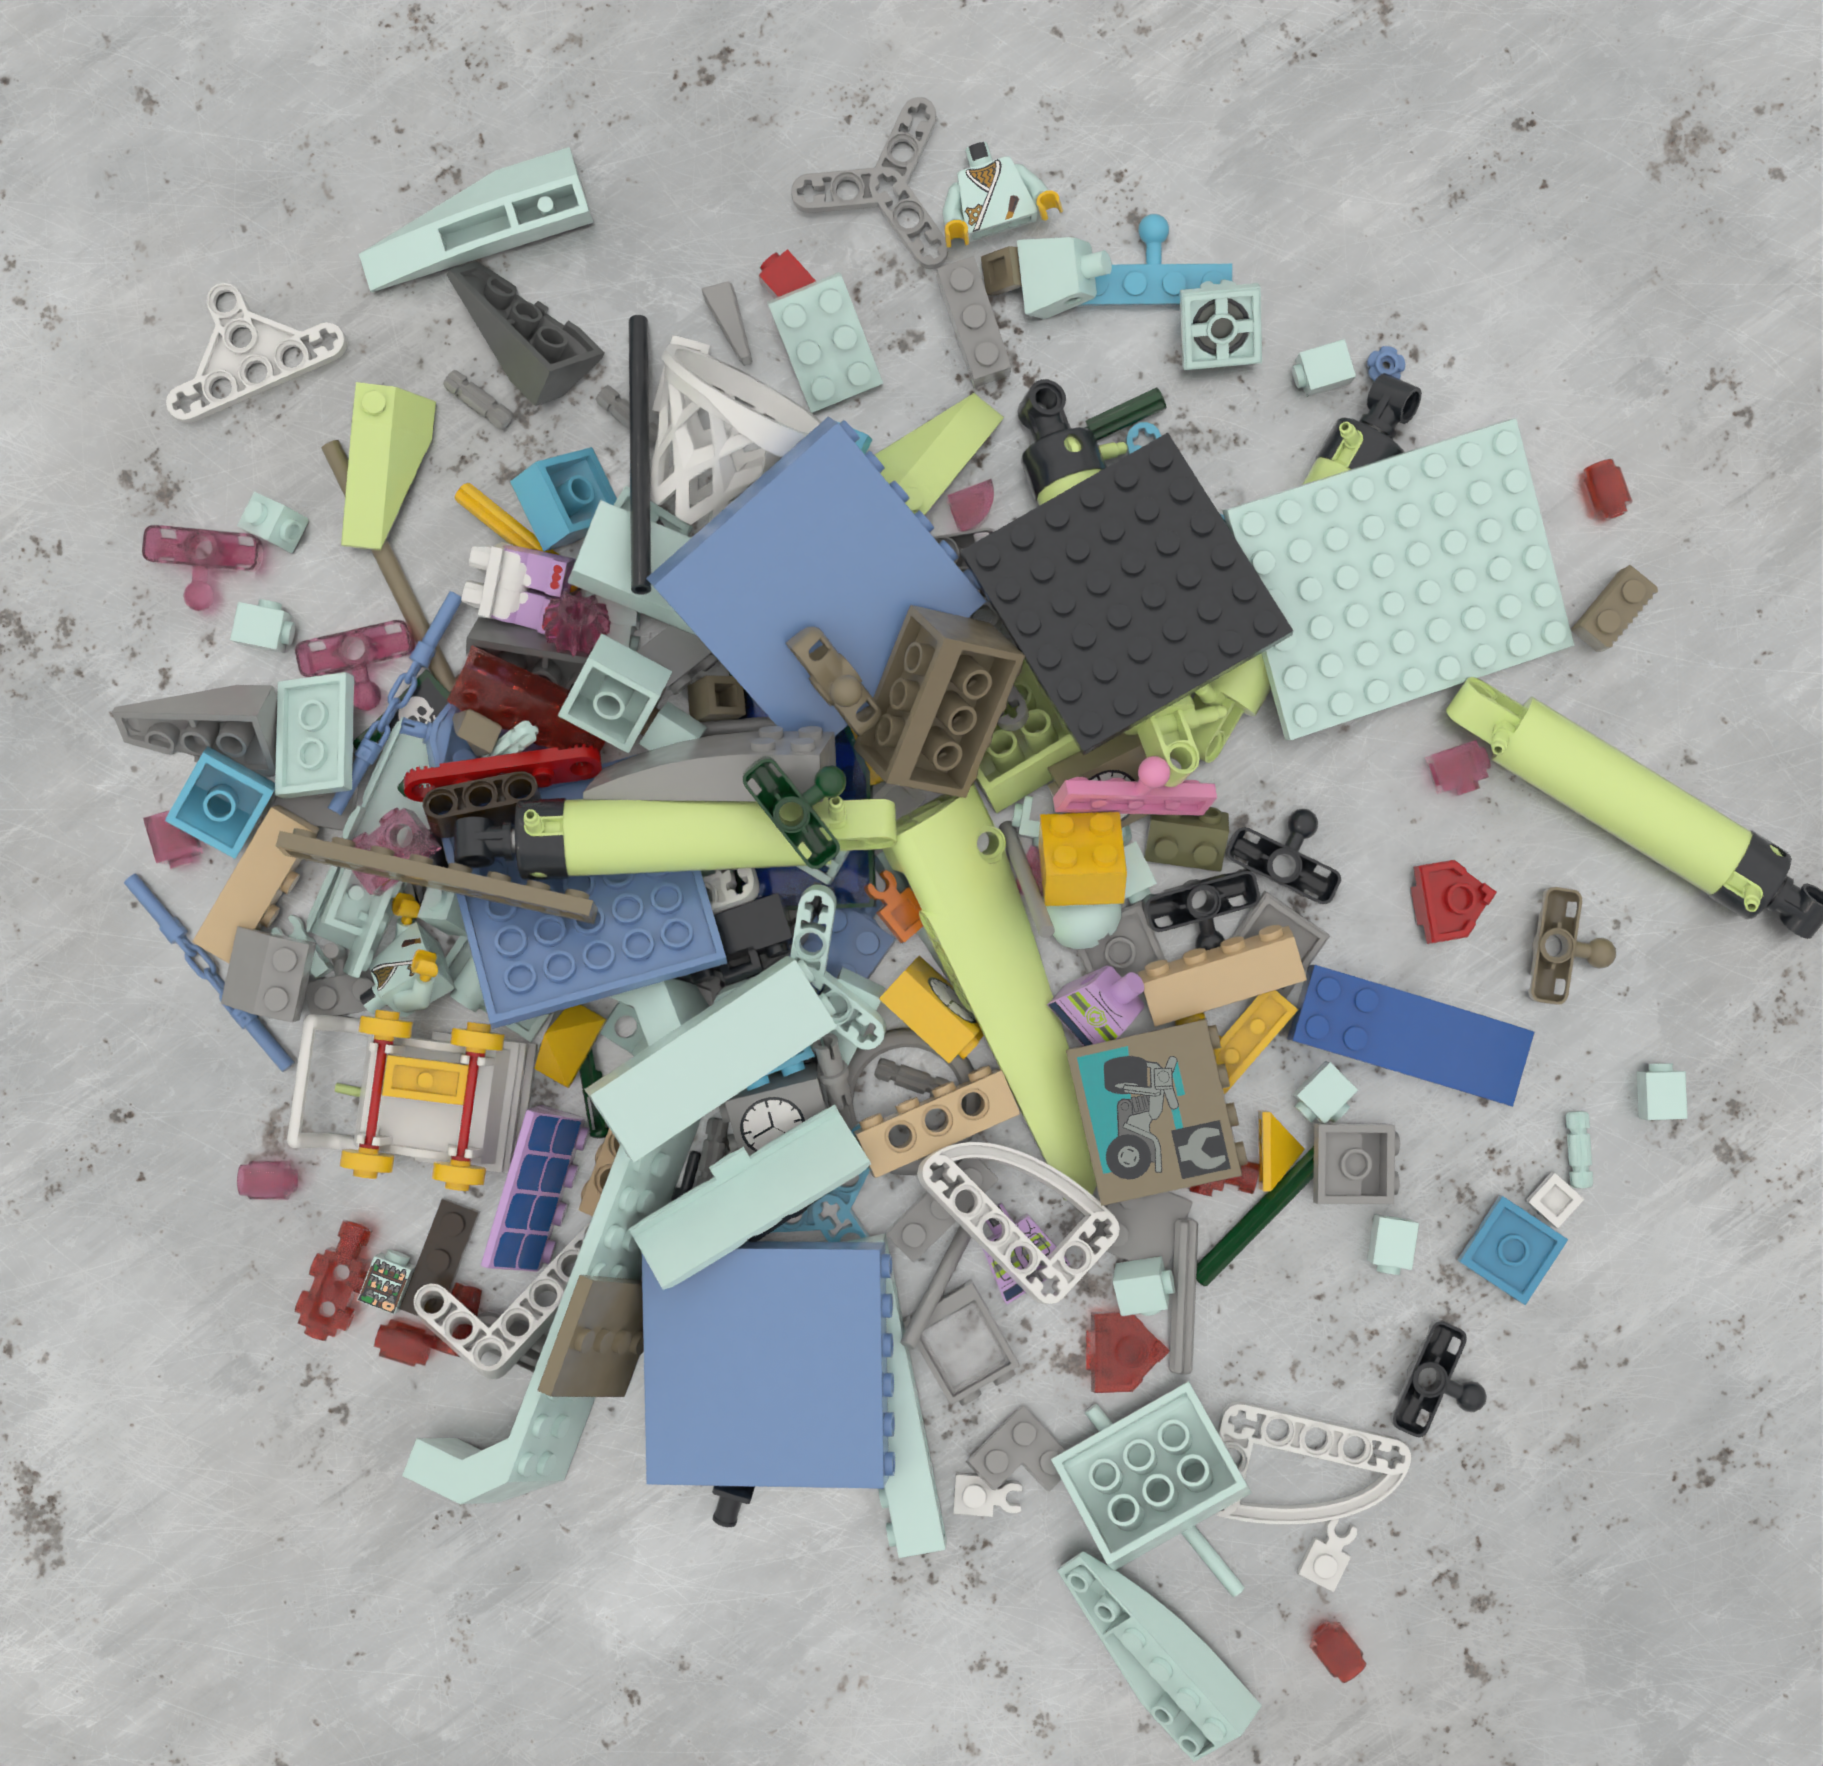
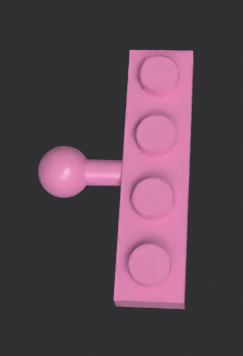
M1151 756L1141 762L1138 769L1139 780L1137 782L1126 781L1123 778L1093 781L1085 777H1074L1064 781L1053 797L1055 812L1064 813L1120 812V814L1204 815L1217 799L1215 784L1200 783L1197 780H1185L1175 787L1164 786L1170 778V767L1163 758Z

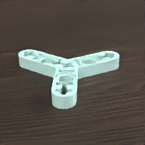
M812 885L803 892L798 904L790 957L797 962L803 960L815 978L811 983L817 989L821 990L823 984L828 986L823 991L827 998L836 995L844 998L847 1002V1011L831 1016L837 1025L835 1030L860 1049H874L884 1039L886 1032L885 1020L876 1010L826 971L836 911V897L830 888L824 885ZM815 896L822 897V903L828 905V907L822 908L818 923H810L814 908L813 905L807 904V902H812ZM806 933H815L821 938L823 947L819 951L809 952L802 947L800 938ZM752 978L724 987L717 994L714 1003ZM854 1009L859 1011L856 1017L858 1022L864 1026H867L870 1022L875 1025L874 1034L876 1036L870 1033L865 1037L859 1034L861 1026L853 1019L850 1026L845 1024L850 1019Z

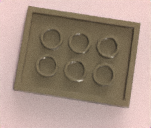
M579 1275L537 1391L550 1397H625L639 1356L644 1352L642 1280Z

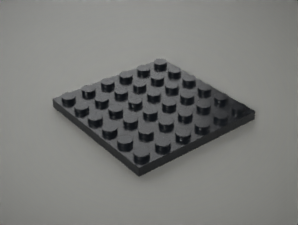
M1169 433L1162 435L961 550L962 558L1015 645L1025 655L1026 663L1083 756L1292 636L1294 631Z

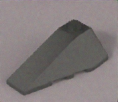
M478 261L448 270V279L507 377L534 406L563 397L603 358L605 352L581 328L569 320L563 325L546 314L549 307L539 301L535 304L526 301L516 294L517 289L515 285Z
M478 617L466 639L464 704L493 712L507 713L515 712L519 707L536 705L538 709L550 707L551 703L565 702L593 649L556 636L541 634L535 629L518 624Z

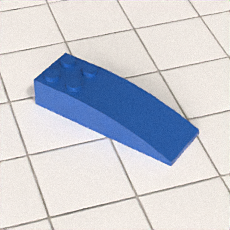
M1310 965L1306 972L1307 980L1303 983L1296 1006L1299 1010L1294 1014L1287 1040L1513 1107L1534 1031L1318 965Z

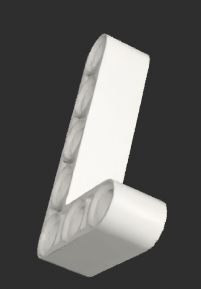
M590 1223L577 1234L490 1328L481 1322L444 1287L432 1283L424 1285L415 1294L414 1307L419 1318L481 1376L492 1380L501 1378L552 1325L570 1278L564 1275V1269L570 1263L576 1262ZM551 1291L557 1295L556 1301L551 1306L542 1307L536 1303L538 1296L543 1292ZM440 1298L444 1300L443 1307L437 1313L430 1314L424 1311V1306L430 1299ZM523 1320L530 1324L528 1331L522 1336L509 1334V1328L515 1321ZM460 1324L473 1326L472 1333L466 1339L458 1340L452 1337L454 1329ZM488 1350H498L502 1353L500 1361L493 1366H485L481 1363L483 1354Z

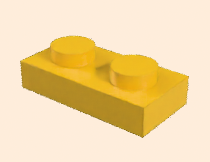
M387 1055L382 1096L463 1105L469 1065Z

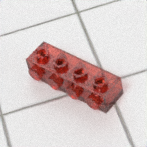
M471 646L453 682L446 702L455 705L461 711L471 709L500 724L504 730L514 729L516 725L524 720L529 721L532 726L538 728L539 732L536 735V741L533 743L547 748L558 747L559 750H564L570 746L574 748V745L577 744L579 747H582V744H586V747L592 745L593 748L596 747L598 751H601L606 742L558 716L570 690L477 647Z

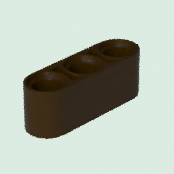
M521 771L432 789L425 795L422 807L431 832L441 838L454 837V823L458 819L464 817H483L491 819L495 825H503V821H512L513 825H515V809L518 801L542 798L535 777L530 773ZM528 795L523 799H517L519 796ZM482 803H488L486 806L477 807ZM449 811L446 814L438 815L440 812Z

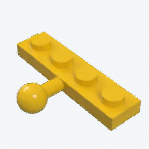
M1273 990L1258 995L1223 1037L1219 1035L1221 1048L1214 1049L1218 1065L1225 1063L1230 1087L1223 1088L1224 1094L1228 1092L1299 1010L1278 991ZM1204 1012L1174 1022L1175 1026L1199 1021V1019L1206 1017Z

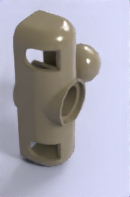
M807 627L786 642L788 648L811 676L808 679L829 706L835 707L848 726L859 737L879 721L881 716L879 705L861 683L862 679L842 654L838 653L819 628ZM820 640L823 645L809 653L810 648ZM865 702H867V703L869 704V706L865 707L864 709H862L860 712H858V713L856 714L857 710H858Z
M1550 887L1542 895L1543 905L1539 914L1537 934L1532 943L1534 954L1528 994L1535 1002L1560 1005L1565 1003L1569 995L1574 957L1585 958L1590 965L1600 969L1610 966L1617 955L1615 946L1608 939L1596 938L1590 943L1577 941L1582 896L1577 890ZM1568 901L1577 902L1575 917H1565ZM1551 935L1557 936L1562 943L1561 952L1555 957L1550 956L1545 949L1546 940ZM1556 978L1565 980L1563 995L1554 994Z

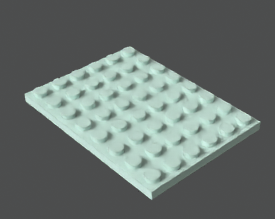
M1516 418L1504 420L1222 510L1226 525L1294 630L1292 636L1262 653L1285 740H1294L1464 683L1469 677L1479 678L1574 646Z

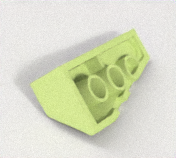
M356 382L341 546L381 551L408 489L412 485L423 457L432 442L436 401L398 387Z
M973 393L875 454L885 467L880 474L889 484L892 481H896L910 498L905 504L914 514L919 510L926 515L1004 417Z

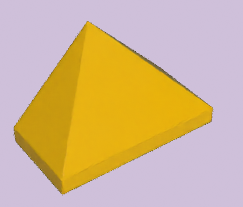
M583 1005L564 1009L544 1033L534 1069L561 1085L570 1088L607 1019Z
M1258 1110L1259 1189L1262 1191H1272L1305 1148L1271 1112Z

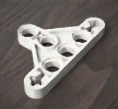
M228 283L217 284L210 289L206 300L208 309L215 322V328L195 378L175 387L168 394L166 400L167 410L173 417L183 423L196 422L337 360L343 356L347 349V338L343 331L333 323H320L304 331H299L252 313L244 296L236 287ZM225 292L233 293L236 296L234 309L225 313L218 311L216 307L218 296ZM241 327L248 328L252 334L249 345L243 348L235 347L231 340L233 332ZM325 333H329L332 337L338 336V339L333 342L334 349L328 351L324 346L314 349L313 351L317 355L314 359H312L311 352L304 344L307 340H309L313 347L321 344L324 341L322 335ZM297 347L302 350V362L293 368L285 366L282 360L285 350ZM254 363H263L267 367V376L260 383H251L247 378V370ZM221 378L228 379L232 386L229 396L223 399L215 398L211 391L213 383ZM200 387H202L204 396L210 402L207 406L201 399L190 404L191 411L189 413L184 412L182 409H177V406L182 404L181 397L183 395H186L190 400L202 396L197 391Z

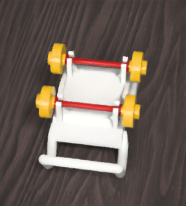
M376 1009L375 1016L360 1015V1018L309 1014L304 1018L287 1136V1144L291 1148L341 1150L340 1167L353 1169V1176L369 1179H377L378 1172L392 1173L394 1155L386 1153L415 1157V1161L434 1163L432 1179L445 1182L446 1189L469 1191L470 1185H484L486 1171L508 1173L525 1113L530 1105L535 1067L534 1058L537 1053L538 1044L504 1040L505 1034L491 1032L490 1024L467 1022V1029L452 1028V1034L432 1031L431 1039L412 1037L413 1022L399 1020L400 1012ZM316 1030L368 1036L354 1137L333 1133H301ZM387 1055L469 1065L463 1105L382 1096Z

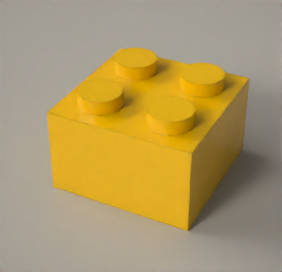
M1120 812L1040 814L1038 847L1045 906L1124 904L1127 869Z

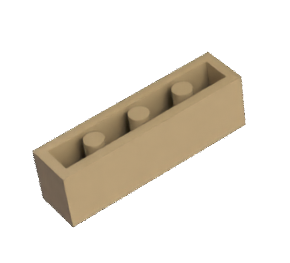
M281 805L271 807L192 942L229 964L237 926L259 931L263 926L269 928L279 913L280 908L276 906V903L283 892L288 895L299 879L300 874L295 871L302 859L285 856L276 847L279 832L283 831L293 834L294 828H299L317 834L320 829Z
M1281 925L1265 927L1259 931V935L1246 939L1243 937L1229 938L1223 941L1220 947L1207 951L1204 948L1190 950L1183 954V958L1175 961H1154L1146 965L1145 970L1138 972L1139 977L1144 983V995L1155 1027L1307 980L1294 935L1289 926L1282 927Z

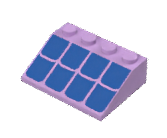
M539 1105L526 1110L481 1262L482 1267L537 1272L542 1268L543 1263L550 1264L556 1247V1242L550 1240L554 1225L561 1227L567 1209V1204L562 1203L566 1187L572 1189L579 1166L573 1165L577 1150H584L590 1128L584 1127L586 1117L545 1105Z

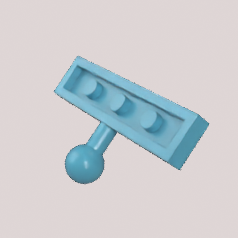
M1149 214L1141 220L1138 227L1139 236L1146 243V264L1112 265L1110 274L1095 277L1097 291L1095 298L1078 306L1180 305V290L1200 288V285L1205 281H1211L1213 284H1220L1221 280L1224 279L1232 281V263L1162 264V243L1169 235V224L1163 216Z

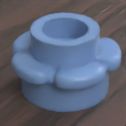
M1383 346L1379 351H1373L1367 359V365L1369 366L1368 374L1373 381L1383 373L1400 379L1401 372L1405 370V359L1402 355L1397 354L1395 348ZM1384 362H1388L1390 364V367L1388 369H1385L1383 367Z

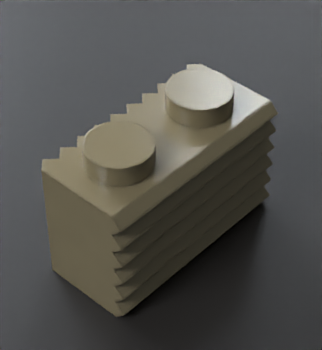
M1628 565L1615 575L1571 628L1572 632L1596 652H1603L1613 647V643L1618 641V637L1623 635V631L1628 629V625L1633 623V619L1638 617V613L1643 611V607L1648 605V601L1653 599L1654 594L1658 593V587L1633 566Z

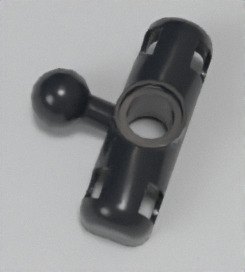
M1297 809L1291 813L1288 818L1290 834L1285 845L1247 827H1241L1234 832L1225 852L1229 861L1317 904H1328L1332 901L1341 883L1340 873L1299 852L1304 839L1312 837L1318 829V819L1311 810ZM1246 832H1250L1260 837L1256 844L1243 838ZM1234 855L1245 861H1248V864L1246 865L1240 861L1235 860ZM1279 855L1286 856L1292 863L1291 873L1286 877L1278 876L1273 870V861ZM1320 866L1331 872L1326 878L1314 872V869ZM1306 889L1318 895V898L1316 899L1304 893V890Z
M1239 869L1234 873H1224L1202 880H1189L1181 886L1166 889L1164 892L1149 894L1142 899V908L1148 927L1155 932H1164L1198 922L1200 933L1195 940V949L1204 948L1207 951L1220 947L1221 943L1225 941L1224 936L1215 930L1213 918L1257 905L1260 901V892L1255 874L1246 869ZM1205 890L1207 894L1205 904L1200 908L1194 909L1192 906L1193 896L1196 892ZM1243 895L1246 904L1240 906H1232L1230 904L1229 898ZM1169 916L1172 922L1171 925L1164 927L1156 925L1154 919Z
M1439 1319L1434 1320L1429 1325L1426 1338L1422 1341L1414 1361L1411 1362L1407 1369V1378L1399 1394L1396 1408L1391 1413V1423L1398 1430L1418 1438L1426 1435L1444 1394L1455 1398L1459 1407L1467 1412H1476L1486 1404L1487 1395L1481 1384L1474 1381L1460 1384L1451 1380L1467 1341L1466 1333L1462 1329ZM1452 1337L1461 1341L1456 1354L1447 1351ZM1425 1368H1434L1436 1371L1434 1383L1427 1387L1420 1386L1418 1382L1420 1372ZM1421 1409L1429 1412V1418L1424 1427L1416 1423Z

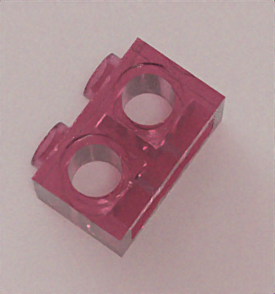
M399 808L392 809L379 820L381 826L370 835L364 832L352 840L356 843L355 848L370 851L371 846H381L395 852L394 856L409 859L410 854L430 858L442 848L417 814L407 808L401 810ZM409 826L413 833V839L408 846L402 848L397 841V836L402 828ZM352 870L370 895L381 896L399 882L398 880Z

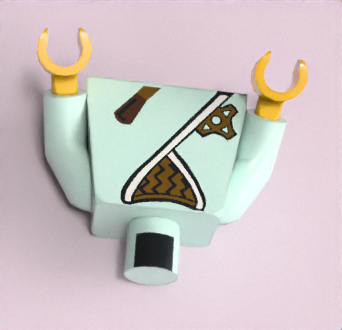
M987 142L973 144L965 149L970 168L957 173V182L949 187L942 215L945 225L946 246L951 248V240L954 238H962L966 246L969 245V242L1035 222L1038 214L1037 207L1041 219L1046 221L1048 220L1046 210L1057 208L1059 213L1063 212L1057 192L1049 190L1043 181L1023 164H1014L1010 156L992 160Z
M398 892L396 897L393 898L392 912L394 915L402 916L396 923L395 938L387 948L371 961L369 966L375 985L361 994L360 1000L371 1014H375L376 1009H382L388 1005L395 1012H400V1017H407L417 1010L426 1009L431 1002L455 989L440 943L413 919L417 918L420 905L411 894Z

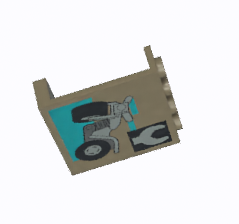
M1207 1018L1092 1045L1068 1048L1066 1050L1101 1206L1242 1176L1241 1166L1248 1164L1243 1141L1235 1142L1232 1127L1239 1126L1234 1102L1226 1103L1223 1088L1230 1087L1225 1063L1217 1064L1214 1049L1221 1048L1217 1026H1209Z

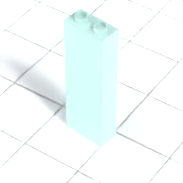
M600 500L567 583L696 635L652 584L651 592L648 594L638 595L631 591L630 512ZM650 521L651 573L689 541L691 537Z
M785 956L584 1089L627 1156L633 1162H636L837 1028L831 1017L836 1014V1011L823 993L818 996L810 983L815 978L803 960L797 962L795 959Z

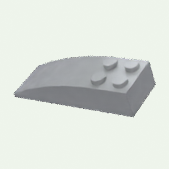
M766 726L760 728L759 731L720 734L677 742L640 753L603 768L583 791V800L756 801L745 788L742 776L752 763L764 756L773 758L803 794L814 785L816 773L821 768L830 765L836 766L834 732H823V729L818 726L802 727L798 731H783V728L780 726ZM772 763L769 764L776 775L780 777L781 773ZM753 778L748 781L750 788L758 795L762 789Z

